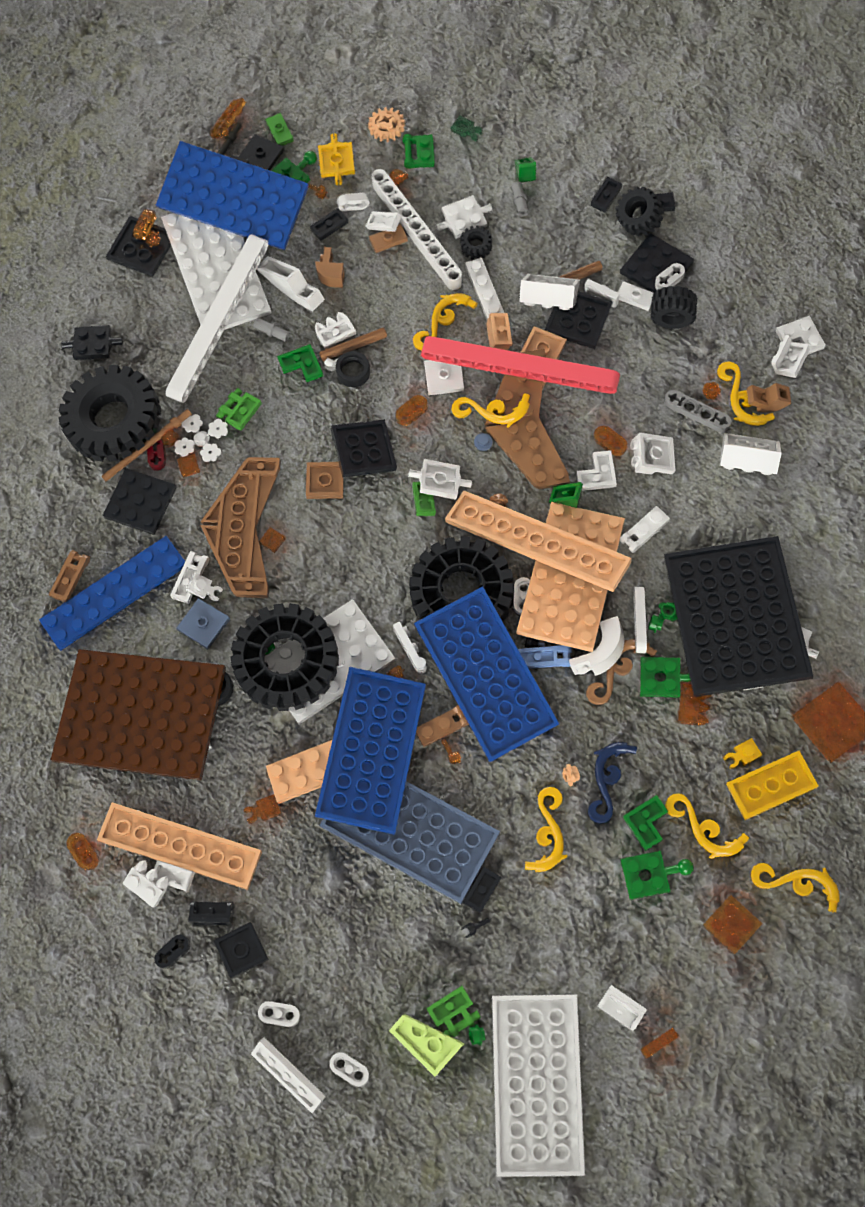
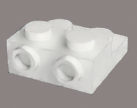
M639 433L632 439L630 448L634 450V456L631 465L635 467L636 473L649 475L655 472L673 474L676 471L672 437Z

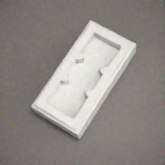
M372 211L366 227L368 230L395 232L402 216L399 213Z
M587 279L584 293L612 301V307L616 308L620 294L605 285H600Z
M624 281L622 282L617 292L620 294L619 300L649 311L653 292Z
M159 860L156 861L154 867L158 871L156 881L163 877H168L169 886L189 892L195 872Z

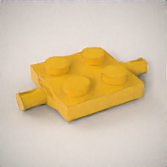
M334 133V136L333 134L330 135L331 143L318 146L321 178L335 177V184L338 185L339 180V184L342 185L343 175L355 174L352 142H338V135Z

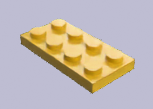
M800 751L769 763L726 784L744 820L818 788V784Z

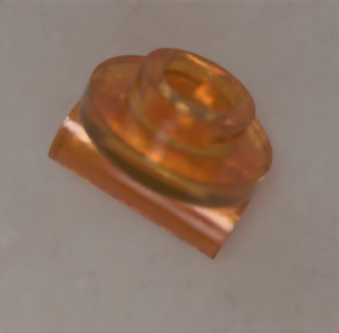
M394 169L389 174V177L398 187L404 180L408 179V174L406 172L403 173L400 169Z

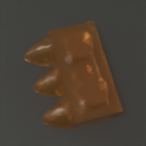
M682 683L677 723L696 726L708 723L709 720L699 713L708 711L710 707L700 700L708 699L711 695L693 697L691 684Z

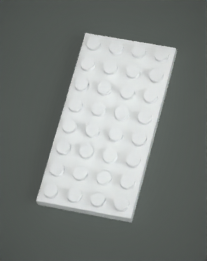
M171 213L161 218L201 325L245 242L240 235ZM256 271L225 329L272 314Z
M577 995L492 996L497 1177L585 1176Z

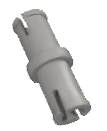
M515 182L511 186L514 194L513 201L517 206L518 215L526 216L529 212L526 203L527 196L524 194L522 183Z
M259 317L254 322L253 327L267 333L270 337L274 336L284 342H287L290 337V331L278 327L275 323L266 322Z

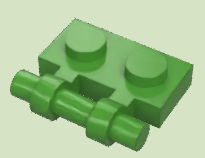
M236 388L234 392L230 393L226 403L220 406L216 417L222 420L226 415V423L242 431L262 403L261 400L247 392L243 397H240L243 392ZM234 403H237L233 410L230 409Z
M463 986L426 1008L437 1028L445 1023L448 1029L442 1033L450 1037L453 1036V1038L459 1035L458 1032L467 1026H473L474 1022L481 1018L477 1010L472 1014L468 1013L467 1009L473 1003ZM461 1013L464 1019L453 1025L451 1019Z

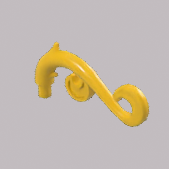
M462 293L440 295L443 299L438 302L432 314V337H437L438 323L448 326L455 320L454 311L451 309H445L444 314L446 315H441L445 307L456 303V305L463 304L475 309L478 303L472 300L470 296ZM427 331L417 332L413 337V344L418 350L422 351L424 343L421 342V339L429 336Z
M727 361L721 363L717 369V375L720 379L724 381L732 380L733 377L725 373L728 369L733 370L736 374L730 395L731 407L737 416L734 420L751 426L765 425L768 421L774 420L773 413L766 415L752 413L751 415L741 408L739 404L741 399L744 400L742 402L743 407L748 408L752 405L748 403L747 390L739 391L741 380L740 368L734 362Z
M524 393L518 406L513 408V412L504 416H499L505 412L506 408L501 400L491 401L487 409H484L474 400L460 397L454 401L451 410L455 417L465 418L470 415L472 410L468 407L467 410L462 411L460 406L468 403L488 421L496 424H507V428H509L527 413L530 405L528 403L530 395Z
M546 787L538 794L539 808L549 826L540 828L536 834L537 843L544 847L552 843V840L548 839L547 836H553L555 842L553 852L547 858L543 855L540 860H535V862H525V870L544 872L552 869L561 860L567 858V855H563L564 841L560 827L546 809L543 801L546 796L554 798L553 805L549 806L551 810H555L561 805L563 800L562 794L554 787Z
M673 794L666 800L665 807L668 810V814L672 817L677 818L685 815L684 810L677 811L674 804L681 801L686 805L693 834L699 844L705 850L712 853L709 856L710 859L735 855L744 848L743 845L749 840V837L743 833L732 842L725 841L726 845H716L706 838L704 832L707 830L710 832L709 838L717 837L720 833L718 823L708 819L699 825L691 802L683 794Z
M758 863L751 870V880L758 888L770 889L793 881L792 888L800 896H808L813 891V884L810 880L805 885L801 883V880L804 878L814 879L825 888L822 891L827 895V901H829L828 911L837 912V903L840 902L839 890L826 868H823L822 872L814 869L796 870L769 883L760 880L762 872H767L771 878L775 877V872L769 864Z

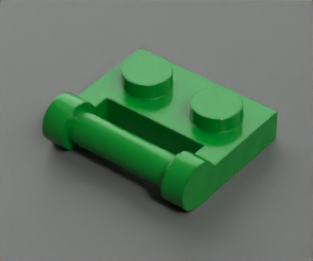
M433 134L403 135L402 139L405 144L404 167H435ZM411 144H416L417 147L416 160L412 159Z

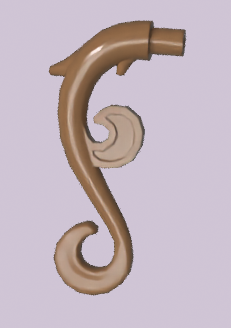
M635 639L624 641L622 653L628 650H634L633 652L636 653ZM647 642L646 653L654 657L657 651L650 647V644ZM623 657L620 659L622 665H618L616 662L607 670V692L603 697H598L595 694L596 689L604 688L603 683L595 682L588 686L586 696L592 704L603 705L610 699L613 690L614 672L620 676L629 674L633 667L630 659Z

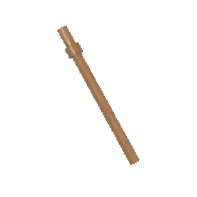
M186 409L179 416H174L169 420L170 423L154 434L150 441L144 442L145 446L139 451L135 449L132 455L122 459L101 477L107 482L174 428L180 427L181 423L191 416L192 413Z

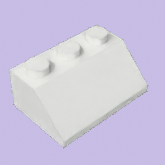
M527 274L521 280L519 302H524V305L527 306L542 304V307L545 308L559 306V309L570 310L576 303L580 279Z
M724 433L720 466L731 470L740 468L745 472L760 471L764 475L777 474L781 457L780 441Z

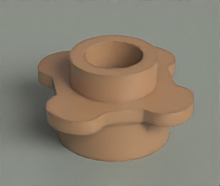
M497 493L490 497L491 502L508 508L506 505L508 499L505 495Z

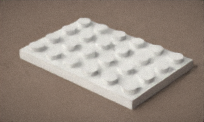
M353 599L323 618L334 634L338 647L339 666H336L337 674L334 681L331 680L329 682L330 688L325 694L321 692L318 695L319 700L313 704L308 701L304 703L305 708L295 710L294 707H289L290 713L299 725L343 696L349 667L378 673L396 661L391 651ZM289 640L269 655H266L265 662L268 663L267 668L275 673L278 671L279 674L290 673L291 670H296L301 665V660L305 656V650L301 648L302 644L296 640Z

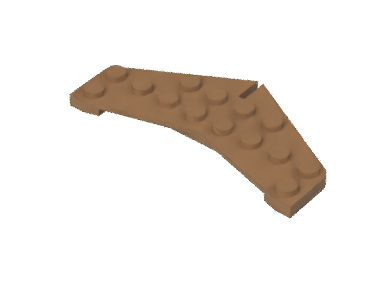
M545 349L521 352L546 357ZM504 374L495 400L503 401L506 407L505 412L499 416L511 414L513 408L517 407L519 401L522 400L524 393L530 395L529 409L520 420L513 423L509 428H507V424L500 425L486 420V431L535 488L545 489L570 484L568 472L539 419L543 381Z
M247 458L201 520L202 525L200 526L233 595L236 597L268 598L269 588L256 527L279 473L280 458Z

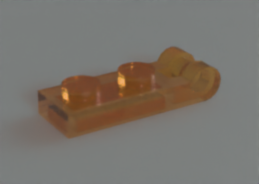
M243 98L231 101L210 130L212 138L215 139L228 134V128L234 124V119L242 113V108L246 104Z

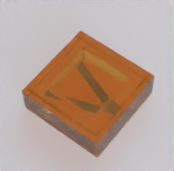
M270 527L259 543L275 553L286 538Z

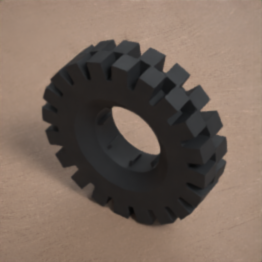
M109 365L107 372L104 366L95 368L96 376L92 377L89 371L81 375L85 381L83 384L75 380L70 385L74 393L65 392L62 399L66 404H60L59 413L61 416L58 418L59 424L62 427L61 430L77 452L80 451L83 456L89 459L92 456L95 461L102 462L106 456L110 462L118 460V453H121L124 458L132 455L130 448L133 446L139 451L145 446L142 441L143 438L150 441L155 434L151 428L158 429L160 423L158 416L161 415V407L157 394L142 373L137 370L134 372L131 367L123 366L121 370L119 365ZM111 402L125 403L128 410L120 423L108 428L98 427L95 417L104 405Z
M461 536L460 541L455 542V538L451 537L445 539V544L443 545L439 542L430 546L431 551L429 553L425 550L419 556L420 562H415L409 582L412 607L416 616H419V620L452 603L450 599L447 600L442 594L444 592L443 587H441L445 579L449 578L450 574L466 571L472 573L474 577L476 576L480 580V588L484 587L497 613L504 622L513 602V575L511 569L508 568L507 560L503 555L499 556V550L491 545L488 548L483 540L476 539L474 543L470 542V537Z
M283 603L274 604L273 610L269 611L267 607L258 610L259 616L255 618L251 615L245 620L247 624L245 628L240 626L236 633L238 639L237 641L233 640L231 646L233 656H230L231 666L240 687L255 703L258 704L260 702L264 708L271 710L273 707H277L279 711H289V707H294L295 710L305 708L304 703L308 701L313 704L319 700L318 695L321 692L325 694L330 688L329 682L331 680L334 681L337 674L336 666H339L338 647L330 626H327L326 621L320 615L316 616L313 610L307 607L302 610L300 605L292 603L289 604V608H285ZM287 638L301 643L302 650H305V656L301 660V665L296 670H291L290 673L279 674L278 671L275 673L267 668L268 663L265 662L266 652L268 653V648L276 641L278 642L280 639Z

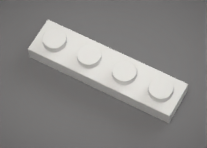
M482 257L465 262L466 270L486 319L488 320L490 313H504Z
M265 1037L258 1042L251 1055L313 1113L326 1096Z

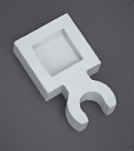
M194 573L186 591L202 599L208 595L210 600L217 602L219 598L214 596V591L221 593L223 589L219 586H210L212 580Z

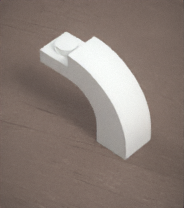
M618 616L600 621L602 640L594 651L569 660L575 675L585 674L593 670L595 676L610 669L617 662L622 654L625 641Z

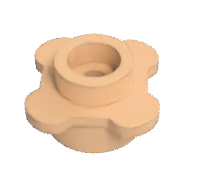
M567 764L563 768L562 775L569 786H573L574 782L579 781L580 774L576 766Z

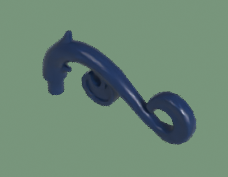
M615 742L594 752V754L598 755L595 763L596 782L608 807L607 813L600 815L596 809L599 805L603 804L602 800H596L589 805L588 815L595 823H606L612 818L613 804L606 784H617L621 778V770L614 765L606 768V771L610 772L609 776L604 774V766L607 759L614 754L615 757H618L621 753L636 754V746L627 745V742Z

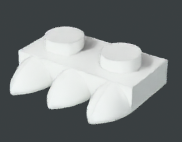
M337 313L338 322L327 317V327L321 323H316V335L324 349L356 335V330L344 313Z
M143 860L131 868L122 884L154 908L167 890L168 877H163L156 882L158 877L157 869H152L146 873L147 861Z

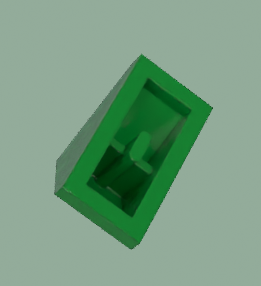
M531 157L514 160L518 182L523 183L536 180V161Z
M578 482L554 486L549 503L555 502L578 508L583 484Z

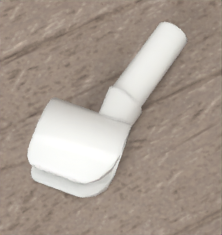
M327 358L324 362L326 364L324 368L334 371L338 358L334 361Z

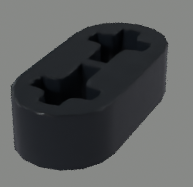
M184 935L174 936L155 954L154 960L156 965L162 969L172 967L189 951L191 946L189 939ZM178 940H185L183 949L177 948L173 951L178 946L176 943ZM169 953H172L167 958L169 961L167 964L164 962L160 963L162 960L161 955L167 956Z

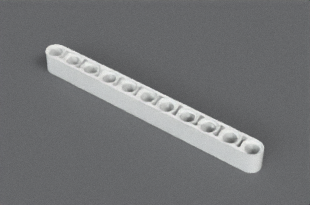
M252 234L249 235L166 389L167 397L181 403L187 400L268 248V240Z

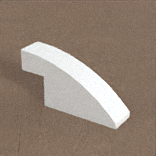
M269 256L259 264L257 270L267 280L303 307L314 311L325 300L319 289L307 284L298 268Z

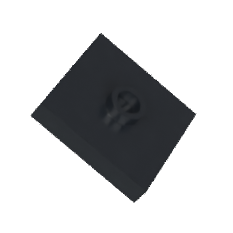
M254 134L238 157L249 160L251 165L270 171L283 153L284 147Z
M252 922L214 940L231 979L269 960Z

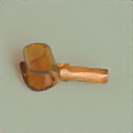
M308 183V188L315 190L318 198L324 199L326 197L327 191H325L323 185L317 187Z
M442 739L441 742L447 750L450 763H460L459 751L452 752L446 739Z

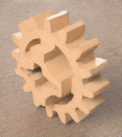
M384 107V111L378 109V113L373 112V117H369L368 127L370 134L374 135V139L379 137L380 142L384 139L389 142L391 138L395 141V136L401 137V132H404L405 120L403 119V114L399 115V110L394 112L393 108L387 110Z

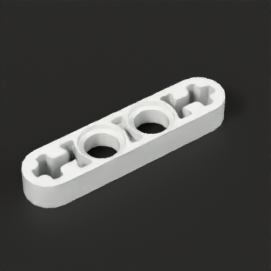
M634 587L635 652L646 653L644 587Z

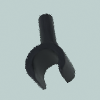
M487 917L478 923H468L463 926L461 930L467 928L470 931V934L465 936V938L473 936L477 929L489 923L490 919Z

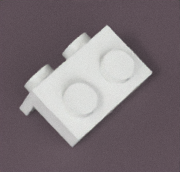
M786 335L779 344L777 354L772 358L775 374L796 378L810 350L809 345L792 342L790 336Z

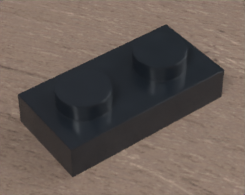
M607 177L592 199L590 206L606 213L622 189L623 183Z
M336 208L312 224L310 229L320 241H323L348 224V218Z
M483 867L465 897L463 904L481 914L502 877Z

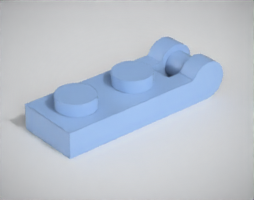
M560 645L518 649L529 669L560 666L571 667L569 660L572 659L570 656L572 647ZM557 654H563V658L557 659Z

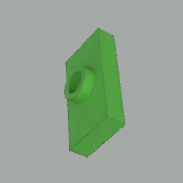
M281 113L265 119L276 144L284 146L294 142Z
M413 482L412 489L416 515L435 516L434 496L420 493V482Z

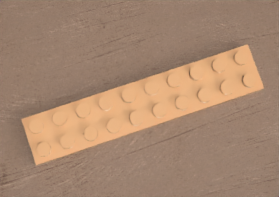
M467 491L462 492L445 518L446 523L612 592L615 591L631 564V558Z

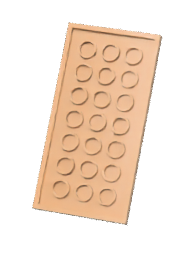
M551 502L546 524L617 552L625 518ZM536 560L516 634L592 652L608 590Z

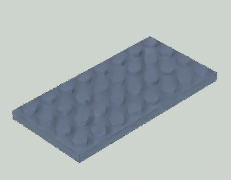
M407 781L405 783L395 834L323 819L319 825L328 832L459 904H462L500 834V831Z

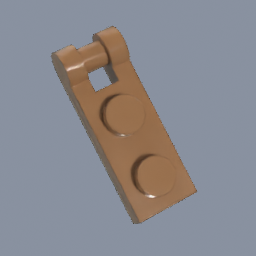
M74 550L70 551L49 592L50 597L63 602H67L70 599L85 567L90 562V556L85 554L79 555Z
M457 705L452 710L418 726L416 735L424 748L469 724ZM458 715L460 720L455 723L453 717Z

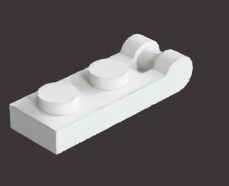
M656 506L628 532L624 533L620 537V542L626 544L629 550L634 553L666 525L670 518ZM634 536L637 541L634 542L631 538Z
M190 551L170 596L172 599L187 604L190 603L193 594L186 591L194 573L202 576L205 567L209 563L208 556H199L196 552Z
M400 621L393 624L394 632L415 671L418 674H424L427 671L426 661L418 656L419 649L416 643H411L408 638L411 635L407 627H402Z

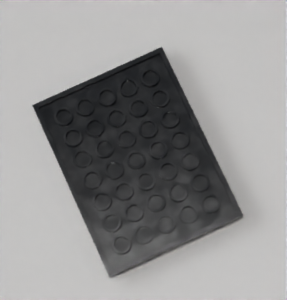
M778 536L664 554L693 697L813 679V672Z

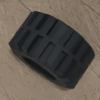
M634 187V190H627L628 193L621 195L623 198L618 200L619 206H616L615 209L619 223L633 236L635 234L638 237H641L642 234L646 236L649 235L648 232L650 231L653 233L655 231L654 228L660 226L659 221L663 220L662 214H664L662 203L649 188L641 187L640 189L639 187ZM647 206L642 216L632 218L634 211L638 207Z
M669 286L658 289L653 293L651 302V320H653V323L670 329H680L694 323L697 313V295L692 290L681 286Z

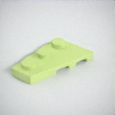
M406 1014L402 1015L389 1030L434 1076L438 1075L464 1045V1043Z

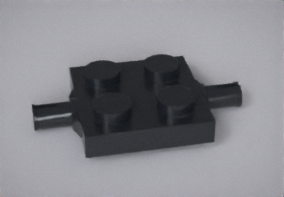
M110 325L75 327L73 340L62 341L61 345L62 349L73 348L74 361L110 358V350L113 345H123V338H112Z

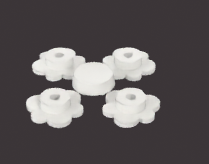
M198 414L189 416L181 423L182 427L185 428L186 432L192 431L196 434L193 440H188L187 438L177 440L175 442L176 454H180L181 457H187L189 453L194 452L193 447L196 444L199 447H203V450L200 451L203 461H216L217 457L221 455V450L217 448V444H209V435L215 436V438L227 435V423L222 422L221 419H216L214 423L209 424L207 433L199 431L203 422Z

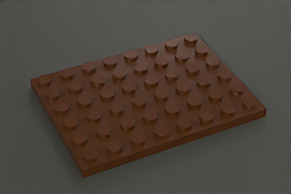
M79 649L50 760L58 763L202 780L225 676V665Z

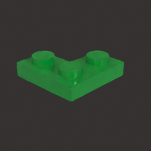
M311 344L277 356L284 374L301 368L306 382L324 377Z
M657 795L623 816L624 821L645 852L663 841V838L652 823L668 814V810Z

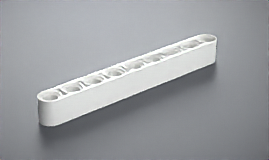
M382 169L375 170L372 173L374 191L391 213H399L402 216L399 224L402 225V228L446 286L451 290H458L462 286V272L388 174Z

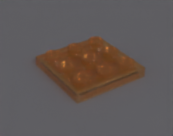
M839 681L792 715V719L830 764L865 738V711Z

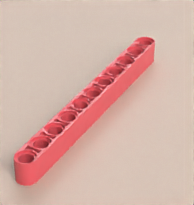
M432 336L425 337L421 356L424 359L607 394L617 392L620 373L615 370Z

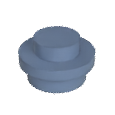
M486 433L478 434L474 439V445L480 451H487L492 446V438Z

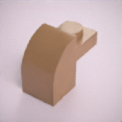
M324 247V254L320 255V262L315 261L318 278L322 284L328 287L343 288L345 277L344 264L334 263L332 248Z
M775 383L766 389L754 385L747 388L748 403L755 406L757 412H775L791 404L790 389L787 386Z

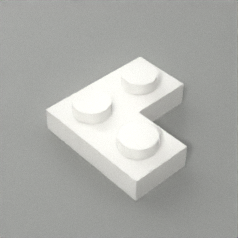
M810 316L776 328L780 341H783L785 336L789 335L792 342L800 340L802 344H808L810 347L808 354L825 347V343Z
M611 450L593 452L594 469L577 471V481L583 484L582 491L612 488L617 485Z

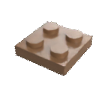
M307 462L306 499L344 498V477L342 478L339 462Z

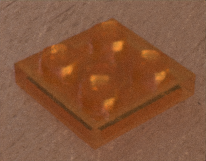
M730 895L702 926L735 955L763 923Z

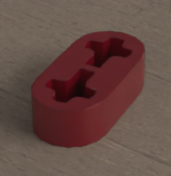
M162 439L156 442L158 443L157 451L154 450V445L147 449L148 464L154 471H160L166 465L165 446ZM156 456H157L158 459H159V462H158L157 465L154 464V462L156 461V459H155Z

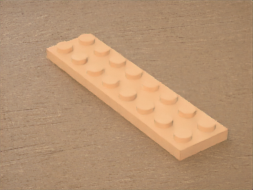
M113 802L110 805L97 838L99 842L172 864L246 890L249 889L262 851Z

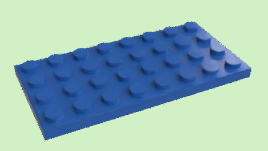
M180 141L156 206L246 238L251 234L268 240V245L285 251L309 185L306 182Z
M484 587L414 623L489 762L559 725L558 720Z
M349 667L315 817L395 834L426 684Z

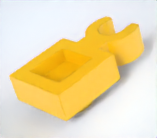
M750 738L734 747L736 753H727L723 759L732 758L734 763L729 768L734 769L740 761L745 766L760 758L762 753L754 740Z

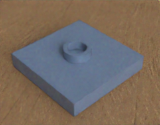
M198 598L176 629L204 648L209 649L230 618Z

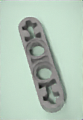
M670 390L666 393L664 404L668 408L721 433L728 431L730 428L731 418L727 414L679 391ZM673 397H675L676 400H674L673 402H671L670 399H672ZM692 404L694 409L688 411L684 408V405ZM708 412L711 417L705 419L701 416V413ZM722 420L725 421V424L719 425Z

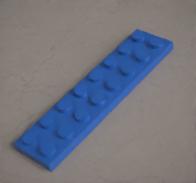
M165 536L39 619V621L61 651L181 571L185 560L169 538Z

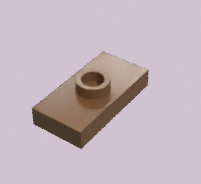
M398 225L395 232L382 231L369 236L375 253L408 241L402 225Z

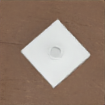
M431 360L424 361L428 395L464 391L461 366Z

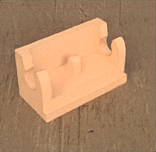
M490 313L486 323L490 347L509 350V347L512 346V337L508 313Z

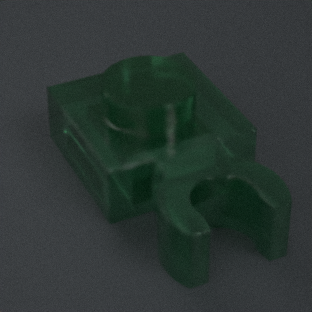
M461 115L451 126V132L463 138L469 135L473 141L478 140V135L475 133L483 134L481 127H474L473 121Z

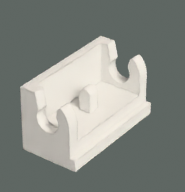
M612 985L597 1006L631 1031H634L647 1011L643 1006Z

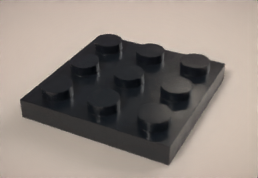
M129 216L106 254V258L111 262L153 277L171 247V243L165 228Z
M650 233L620 269V274L646 290L655 293L657 291L655 281L660 273L674 263L683 265L686 273L693 264L694 259Z
M578 291L576 303L570 310L559 309V306L553 307L544 330L563 337L569 342L595 349L613 302Z
M385 419L331 426L342 478L396 471L397 465Z
M125 468L103 513V517L155 535L177 487L173 483Z

